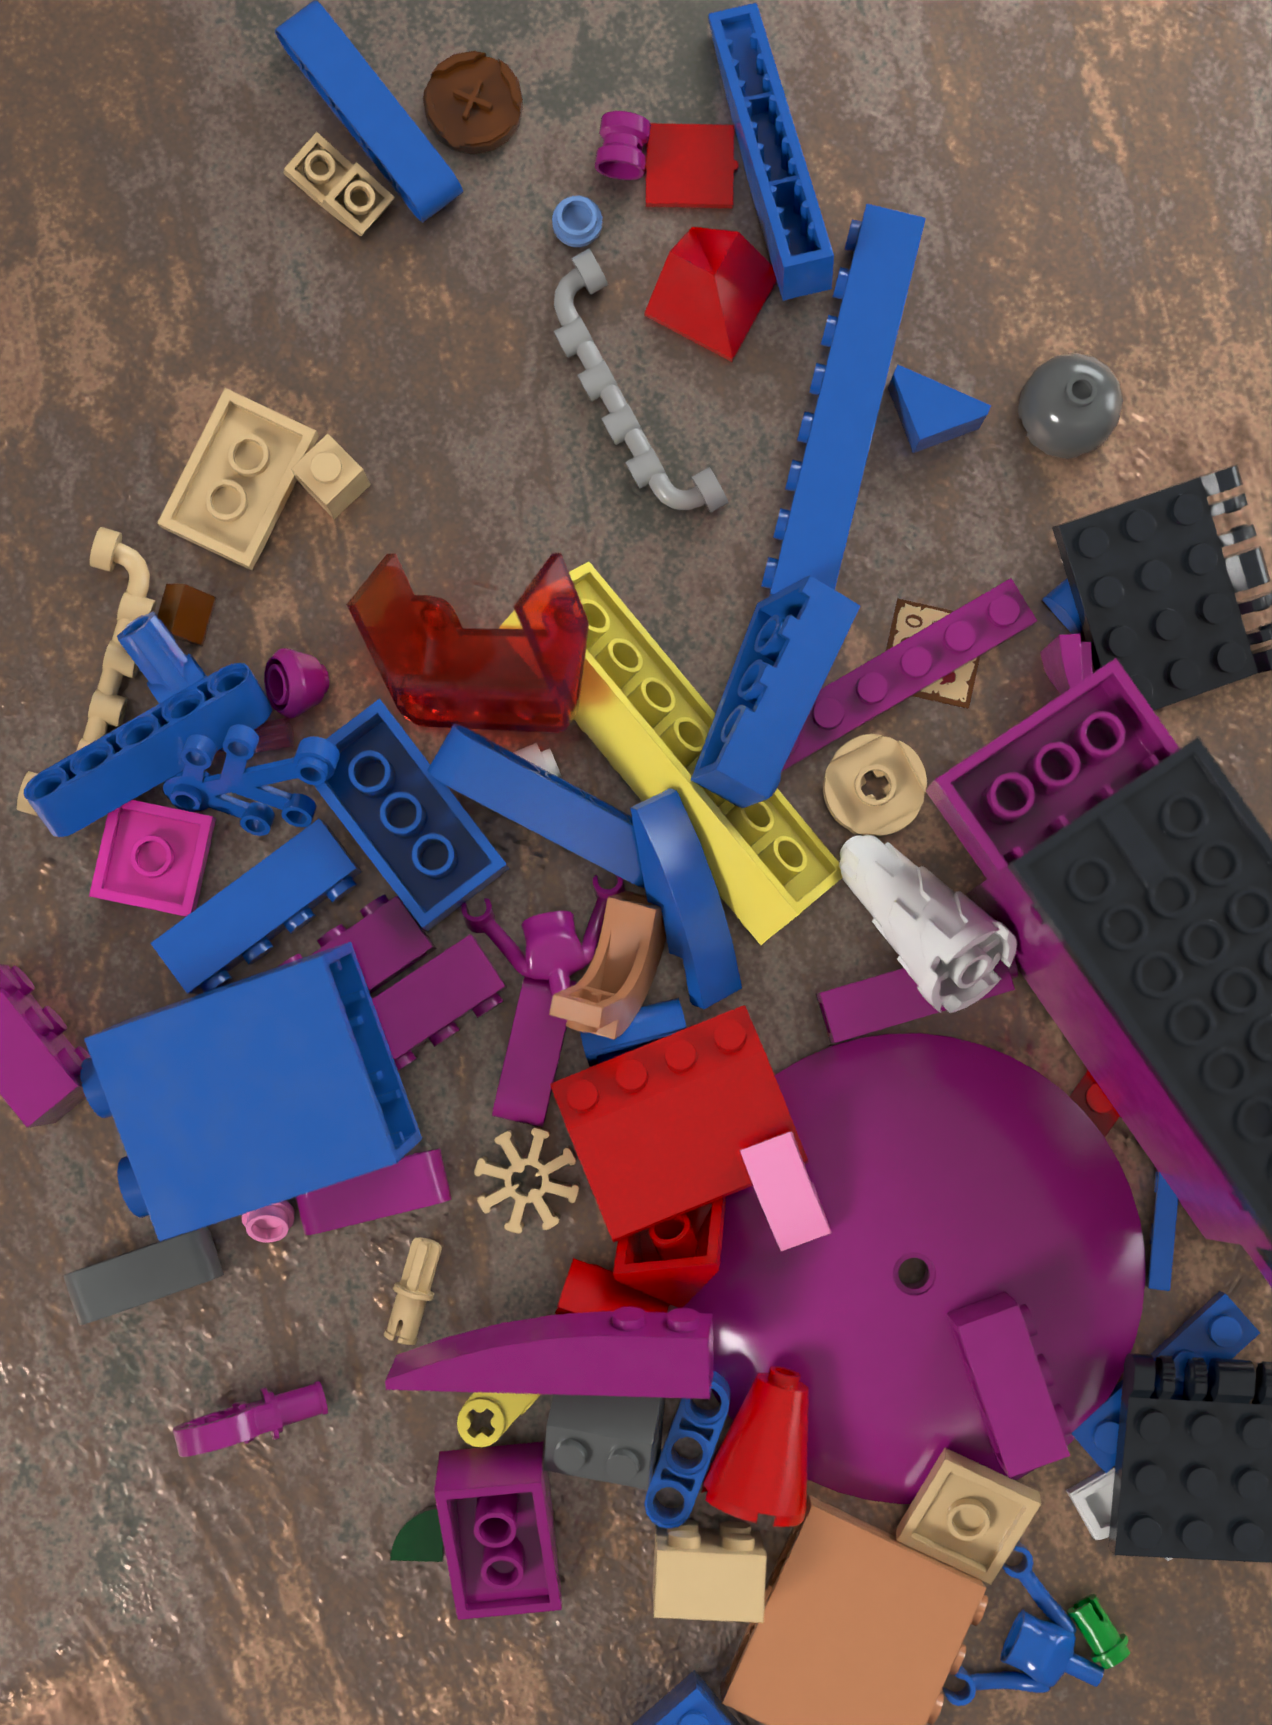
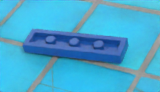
M1219 1291L1159 1345L1151 1355L1154 1361L1160 1355L1172 1356L1176 1369L1174 1394L1183 1395L1185 1368L1188 1359H1192V1357L1204 1358L1208 1371L1212 1358L1233 1359L1260 1332L1227 1294ZM1123 1379L1114 1387L1108 1400L1071 1433L1105 1473L1111 1470L1116 1463Z

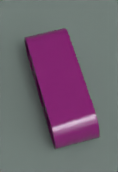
M524 977L492 1112L494 1117L541 1128L544 1126L552 1094L550 1083L555 1081L567 1030L566 1019L549 1015L552 1003L549 980L532 979L530 977ZM570 979L571 986L577 984V981Z
M437 1148L404 1156L396 1164L296 1196L304 1234L308 1236L452 1200L441 1150Z

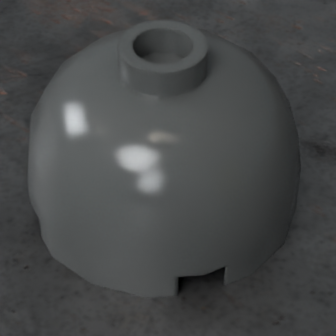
M1076 352L1056 355L1037 367L1021 390L1018 414L1019 419L1022 418L1023 426L1027 430L1026 436L1034 446L1047 455L1071 459L1079 457L1081 454L1095 451L1103 446L1119 423L1123 404L1120 382L1110 367L1094 356Z

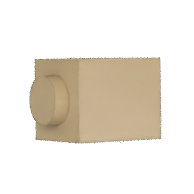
M326 434L291 468L299 484L333 519H336L371 485L364 469L329 434Z

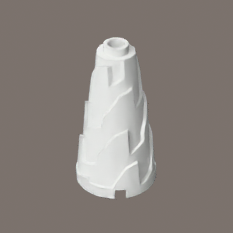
M856 835L844 843L840 850L841 859L839 863L844 882L874 917L872 920L873 924L898 953L897 960L918 985L917 989L921 995L937 1011L941 1012L942 1005L949 1013L964 1009L985 996L1001 980L993 969L1000 960L1010 968L1017 947L1015 936L1002 922L994 920L961 891L954 892L924 866L917 867L889 842L883 844L874 835Z

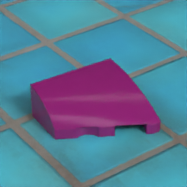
M1080 634L1058 635L1040 652L1044 670L1051 683L1061 695L1093 674L1091 642H1081Z

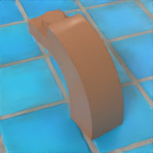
M629 891L609 896L607 898L600 939L589 968L577 984L553 994L549 1015L566 1019V1026L571 1029L593 1033L614 1040L625 1032L636 1017L649 992L662 956L666 933L661 907L647 902V896Z

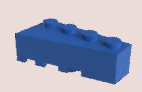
M811 575L757 603L691 781L741 809L767 800L774 794L780 783V773L859 611V604Z

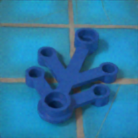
M233 725L229 728L223 742V749L227 755L221 774L211 776L205 771L212 764L217 751L216 744L206 736L190 735L186 739L181 751V759L185 763L184 770L164 782L163 790L172 804L180 810L194 812L212 808L241 818L240 825L246 832L256 836H264L270 832L275 819V813L269 806L281 809L282 818L288 824L295 827L309 826L317 809L315 801L307 795L291 794L268 785L296 778L310 785H321L334 775L340 753L333 743L324 738L306 737L300 741L293 758L246 768L248 759L254 755L259 742V736L248 726ZM235 793L258 802L248 803L226 794Z

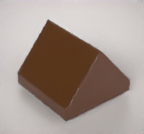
M166 584L157 617L161 619L175 639L203 646L217 598L186 584Z

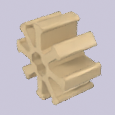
M535 1126L531 1130V1134L534 1137L528 1156H523L512 1137L514 1135L512 1129L503 1132L495 1138V1143L501 1144L511 1162L510 1166L489 1161L487 1156H482L477 1161L474 1171L476 1176L479 1177L485 1174L505 1180L504 1186L490 1194L482 1193L477 1201L482 1211L489 1213L495 1204L510 1196L516 1200L511 1218L504 1225L507 1231L517 1234L522 1232L525 1226L524 1222H522L527 1203L532 1202L543 1220V1230H548L559 1223L560 1214L554 1213L544 1195L545 1192L566 1197L570 1203H574L577 1199L580 1188L579 1182L570 1184L550 1178V1173L568 1163L569 1165L576 1163L577 1157L571 1146H566L561 1154L547 1162L540 1159L544 1141L551 1134V1131L547 1128ZM527 1165L538 1169L535 1177L542 1176V1186L533 1185L529 1193L518 1189L521 1184L520 1181L514 1182V1172L522 1173Z

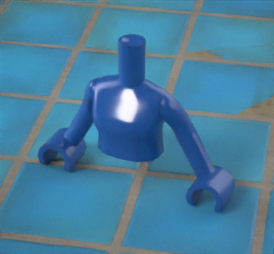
M1020 1541L1017 1542L1014 1550L1022 1553L1021 1562L1016 1566L1004 1563L1002 1568L1010 1577L1021 1581L1037 1606L1053 1622L1043 1621L1032 1616L1024 1609L1021 1610L1015 1618L1004 1642L1000 1660L1025 1673L1005 1671L969 1675L965 1668L960 1667L955 1676L966 1681L964 1688L954 1692L942 1687L948 1701L953 1705L964 1706L969 1704L975 1697L976 1690L1013 1689L1033 1693H1046L1050 1691L1052 1686H1055L1065 1673L1094 1687H1097L1102 1680L1104 1674L1102 1666L1074 1653L1076 1626L1070 1616L1054 1600L1032 1571L1033 1557Z

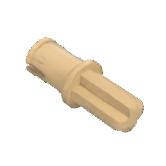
M415 1237L412 1240L401 1281L395 1282L393 1290L397 1292L387 1329L384 1332V1336L391 1341L395 1340V1336H399L397 1343L405 1345H416L417 1334L427 1301H432L434 1293L430 1289L442 1250L441 1245L432 1239Z

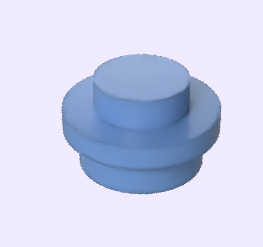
M571 196L562 200L556 206L552 216L554 233L561 242L571 247H583L591 244L597 239L602 229V214L599 207L591 199L584 196Z

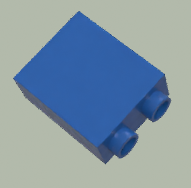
M351 941L124 1020L84 1039L91 1056L83 1060L82 1070L80 1071L85 1097L99 1117L109 1118L113 1116L127 1156L120 1159L117 1170L121 1194L126 1205L135 1216L140 1218L150 1216L159 1242L396 1164L422 1140Z

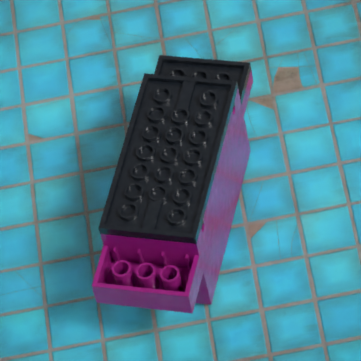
M1115 658L935 779L925 791L987 878V880L966 893V895L994 920L1002 922L1015 936L1017 947L1014 958L1018 970L1154 1166L1178 1197L1179 1202L1205 1239L1242 1245L1272 1288V839L1200 738L1197 737L1182 748H1179Z

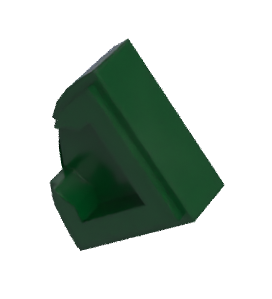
M436 1505L423 1509L403 1525L393 1543L390 1561L443 1562L444 1544Z

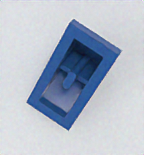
M897 365L887 388L913 453L978 430L991 408V405L901 365Z

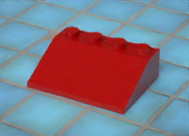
M745 1005L550 1083L566 1128L613 1243L753 1186L740 1150L792 1132L804 1164L809 1163L763 1045Z

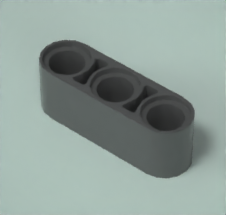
M205 1226L65 1274L63 1277L78 1324L81 1326L223 1276L224 1273L209 1227Z

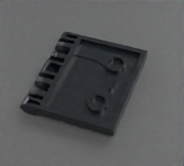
M1237 464L1052 527L1086 642H1091L1092 662L1095 672L1116 658L1153 711L1249 676L1272 670V644L1253 651L1250 648V645L1272 639V622L1262 624L1258 628L1246 632L1241 617L1243 614L1270 608L1272 605V591L1237 601L1235 597L1237 592L1271 581L1261 546H1256L1227 556L1223 555L1221 548L1257 536L1253 524H1242L1231 528L1230 531L1217 535L1212 518L1223 513L1229 514L1241 510L1244 506L1248 505L1246 496L1242 493L1208 504L1207 500L1208 496L1243 485Z
M1128 1353L1124 1362L1108 1549L1114 1555L1272 1563V1362L1262 1361V1363H1257L1255 1372L1251 1360L1212 1358L1207 1371L1204 1358L1192 1357L1186 1363L1183 1395L1174 1394L1176 1369L1172 1356L1160 1355L1154 1361L1151 1354Z

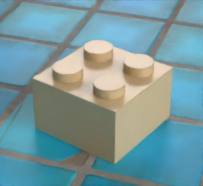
M687 1519L679 1527L671 1529L655 1526L653 1569L654 1618L764 1623L766 1552L760 1531H753L750 1524L738 1521L721 1522L719 1529L698 1528L699 1523Z

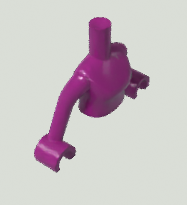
M595 875L593 877V887L597 901L585 930L582 945L576 933L574 914L570 911L547 912L524 920L521 927L526 941L525 955L510 936L495 922L493 907L488 898H484L486 911L483 915L479 917L470 916L466 902L461 905V912L467 928L475 933H485L518 973L532 979L549 980L553 998V994L571 987L570 975L583 969L592 961L601 935L607 898L624 892L625 885L623 878L616 875L617 885L612 889H603L599 885L598 876Z

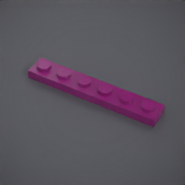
M1012 578L822 688L781 773L1033 626L1037 619Z

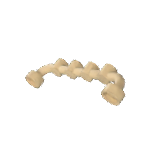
M100 527L96 533L90 554V566L112 572L116 563H118L128 571L129 583L120 601L117 624L112 640L109 642L104 655L101 678L98 688L91 699L88 722L76 751L106 735L108 725L120 727L122 724L128 698L118 695L123 676L134 678L139 667L118 641L117 635L130 622L141 615L155 612L156 600L146 598L150 580L146 561L137 550L122 544L121 532ZM30 771L26 773L18 794L17 811L38 816L24 797L26 784L38 773Z

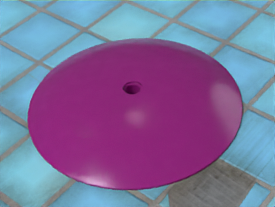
M890 1033L843 1042L806 1056L775 1075L809 1163L804 1164L810 1181L814 1183L832 1233L781 1251L754 1186L726 1196L719 1271L683 1308L694 1309L698 1313L713 1314L714 1371L723 1376L729 1384L731 1397L728 1415L733 1421L757 1374L769 1373L771 1366L784 1367L801 1375L800 1382L809 1388L807 1479L836 1492L865 1500L893 1504H911L944 1448L1008 1477L996 1460L946 1314L1003 1292H1007L1019 1306L1026 1304L1033 1317L1037 1335L1030 1337L1036 1356L1043 1354L1050 1367L1054 1385L1047 1387L1052 1404L1059 1403L1063 1408L1071 1433L1108 1400L1124 1371L1125 1358L1132 1351L1142 1315L1145 1291V1248L1141 1222L1132 1190L1117 1157L1103 1134L1087 1114L1062 1089L1036 1070L1009 1055L966 1040L924 1033ZM909 1258H919L925 1262L926 1271L924 1276L915 1283L903 1282L899 1279L898 1275L900 1265ZM711 1388L717 1401L721 1403L719 1394ZM1072 1434L1064 1437L1066 1445L1068 1446L1075 1439ZM1035 1469L1014 1476L1011 1479L1016 1481L1022 1478L1023 1476L1029 1474L1030 1472L1034 1471Z

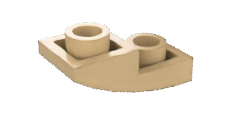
M317 131L286 165L283 171L291 181L314 201L361 237L395 198L357 162L353 165Z

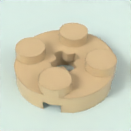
M879 734L858 736L841 746L827 766L823 778L824 800L833 818L854 835H874L877 838L897 833L909 825L921 809L920 807L924 802V794L927 788L926 771L916 752L900 740L896 741L891 737H883V735ZM872 772L876 778L884 776L887 779L889 785L882 789L883 799L876 800L872 794L865 796L862 792L861 787L866 784L864 777L866 773Z

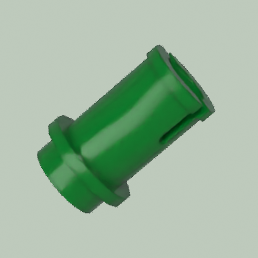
M1096 1594L1080 1599L1073 1604L1074 1607L1068 1609V1615L1074 1620L1092 1649L1090 1657L1094 1663L1100 1662L1104 1669H1109L1121 1663L1129 1656L1130 1650L1126 1646L1129 1639L1125 1634L1117 1632L1100 1605Z

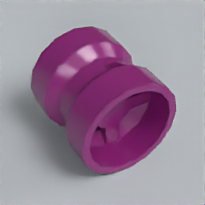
M611 111L603 114L599 134L603 139V145L596 152L594 166L596 171L604 176L618 180H635L643 177L646 157L642 149L643 145L649 140L651 128L649 120L639 114L627 111Z

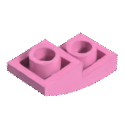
M792 1132L740 1150L760 1204L781 1251L832 1233L814 1183L810 1181Z

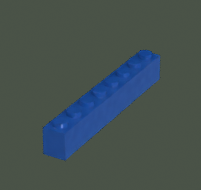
M866 204L862 221L854 219L851 221L844 250L853 251L854 253L850 269L840 267L833 293L834 298L842 299L838 317L832 315L827 317L821 345L830 347L826 365L816 363L809 393L818 395L814 413L804 411L797 441L806 443L802 462L792 459L785 490L793 491L794 496L790 510L780 508L773 538L782 540L778 559L768 557L761 587L770 589L769 597L809 575L835 590L926 220L925 217Z

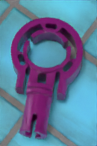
M320 1381L275 1396L273 1391L268 1392L265 1387L260 1389L261 1400L247 1404L244 1401L232 1404L233 1407L197 1417L174 1427L173 1433L179 1456L188 1457L204 1454L241 1442L246 1444L253 1441L256 1436L269 1431L273 1440L279 1439V1433L283 1432V1426L321 1414H328L327 1402Z

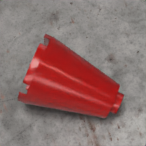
M771 1366L769 1373H758L703 1479L701 1493L707 1492L705 1500L722 1512L754 1523L757 1522L758 1514L775 1516L773 1526L777 1527L797 1526L804 1521L807 1501L809 1388L800 1382L801 1375L796 1371L784 1367Z

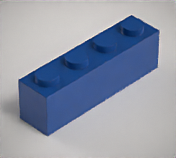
M319 818L150 944L187 994L197 995L202 991L207 992L226 985L232 979L228 971L243 960L248 965H251L274 948L270 940L287 929L290 934H293L307 925L316 916L312 909L325 899L329 898L334 903L350 893L357 886L354 878L362 873V871L327 823Z

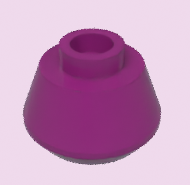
M288 648L278 649L267 661L264 671V684L268 700L273 709L287 718L300 716L320 704L324 694L327 693L329 689V675L326 667L320 664L317 658L312 655Z

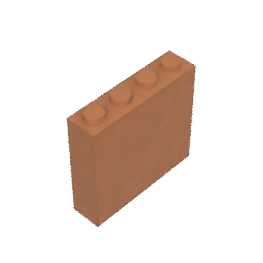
M807 1494L804 1521L792 1527L766 1584L764 1623L749 1622L721 1683L720 1694L722 1704L765 1725H926V1723L933 1725L943 1706L944 1694L940 1692L948 1674L955 1675L964 1660L966 1645L963 1644V1640L971 1624L977 1626L985 1613L988 1596L984 1595L987 1588L981 1580L896 1541V1536Z

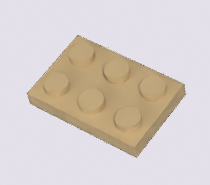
M224 388L157 524L179 537L253 571L297 482L291 468L315 446L319 437L317 431Z

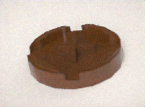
M468 51L457 53L439 63L431 73V79L427 83L423 94L428 126L440 142L454 151L472 155L491 152L508 142L520 125L523 99L519 80L509 65L500 59L497 61L494 58L487 57L486 53Z

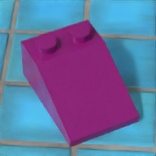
M544 1441L439 1451L434 1495L457 1620L562 1610L549 1473L544 1471Z

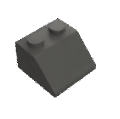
M553 1394L546 1427L544 1471L648 1490L661 1454L665 1398Z

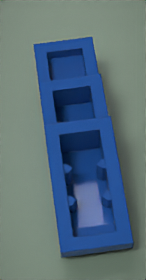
M670 788L630 807L647 902L661 907L669 953L683 958L690 1003L701 1009H706L742 989L732 937L717 886L700 840L677 790Z

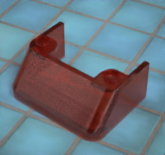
M552 553L513 606L523 629L463 628L453 607L446 600L431 595H414L396 554H386L346 604L397 709L406 719L416 725L452 728L454 724H458L468 729L560 733L569 727L578 713L589 621L561 553Z

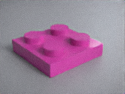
M131 800L107 814L89 896L170 914L188 916L197 908L216 818Z

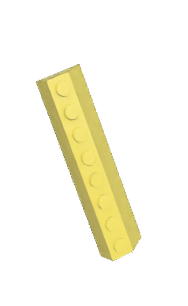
M590 562L531 591L499 627L512 643L514 649L522 655L545 683L547 689L555 695L577 722L580 729L588 735L610 762L613 769L621 775L642 802L670 788L677 790L700 840L720 897L760 945L781 930L843 878L837 859L778 788L769 799L741 809L691 781L715 712Z

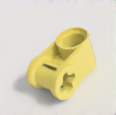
M474 1392L458 1414L457 1428L459 1435L471 1446L481 1448L490 1446L502 1436L519 1415H523L541 1394ZM488 1408L494 1414L490 1421L494 1429L489 1430L487 1427H482L477 1432L471 1427L474 1416L470 1411L474 1409L476 1412L482 1413Z

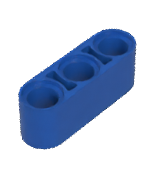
M716 1371L713 1374L711 1388L717 1391L721 1398V1403L714 1409L705 1410L698 1407L693 1398H681L665 1439L645 1498L646 1514L659 1527L671 1529L679 1527L687 1521L726 1420L731 1391L725 1378ZM680 1438H693L702 1446L703 1452L696 1458L686 1459L676 1452L674 1443ZM662 1488H675L682 1494L684 1502L678 1507L668 1508L660 1504L656 1493Z

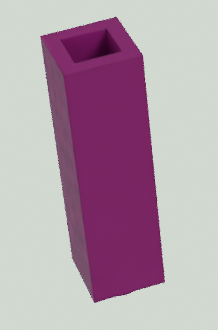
M1015 958L1010 968L1001 960L997 963L993 971L1001 980L979 1000L1015 990L1012 979L1018 978ZM904 968L816 993L830 1043L841 1042L939 1013V1011L921 995L917 989L918 985ZM943 1005L941 1006V1012L946 1010Z

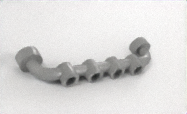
M590 249L574 256L571 260L575 268L561 279L555 290L554 308L562 327L553 332L567 358L578 354L586 370L579 373L578 378L590 400L593 402L601 397L610 414L601 419L613 442L617 445L625 441L634 457L625 463L639 489L649 484L653 493L663 504L677 510H691L706 505L711 513L729 503L710 467L691 477L695 484V487L691 489L679 490L670 482L659 458L648 442L638 420L626 402L610 369L603 360L587 327L574 306V296L581 288L586 287L591 295L606 287L608 282Z

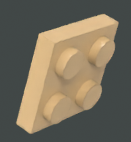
M944 1448L896 1528V1541L991 1585L1041 1506L1040 1492Z

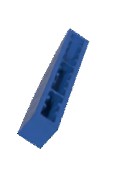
M757 2L709 13L708 21L736 138L782 300L831 290L834 253Z

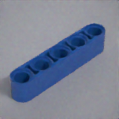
M313 0L274 29L281 45L418 220L422 223L463 193L459 180L445 160L317 0Z
M245 663L227 665L41 771L26 784L24 797L53 836H69L183 771L185 763L181 759V751L186 739L190 735L198 734L210 738L216 744L218 751L223 748V742L231 726L245 725L253 730L270 717L272 705L249 666Z
M458 724L452 726L427 770L429 774L457 792L630 883L645 888L632 816L474 731Z

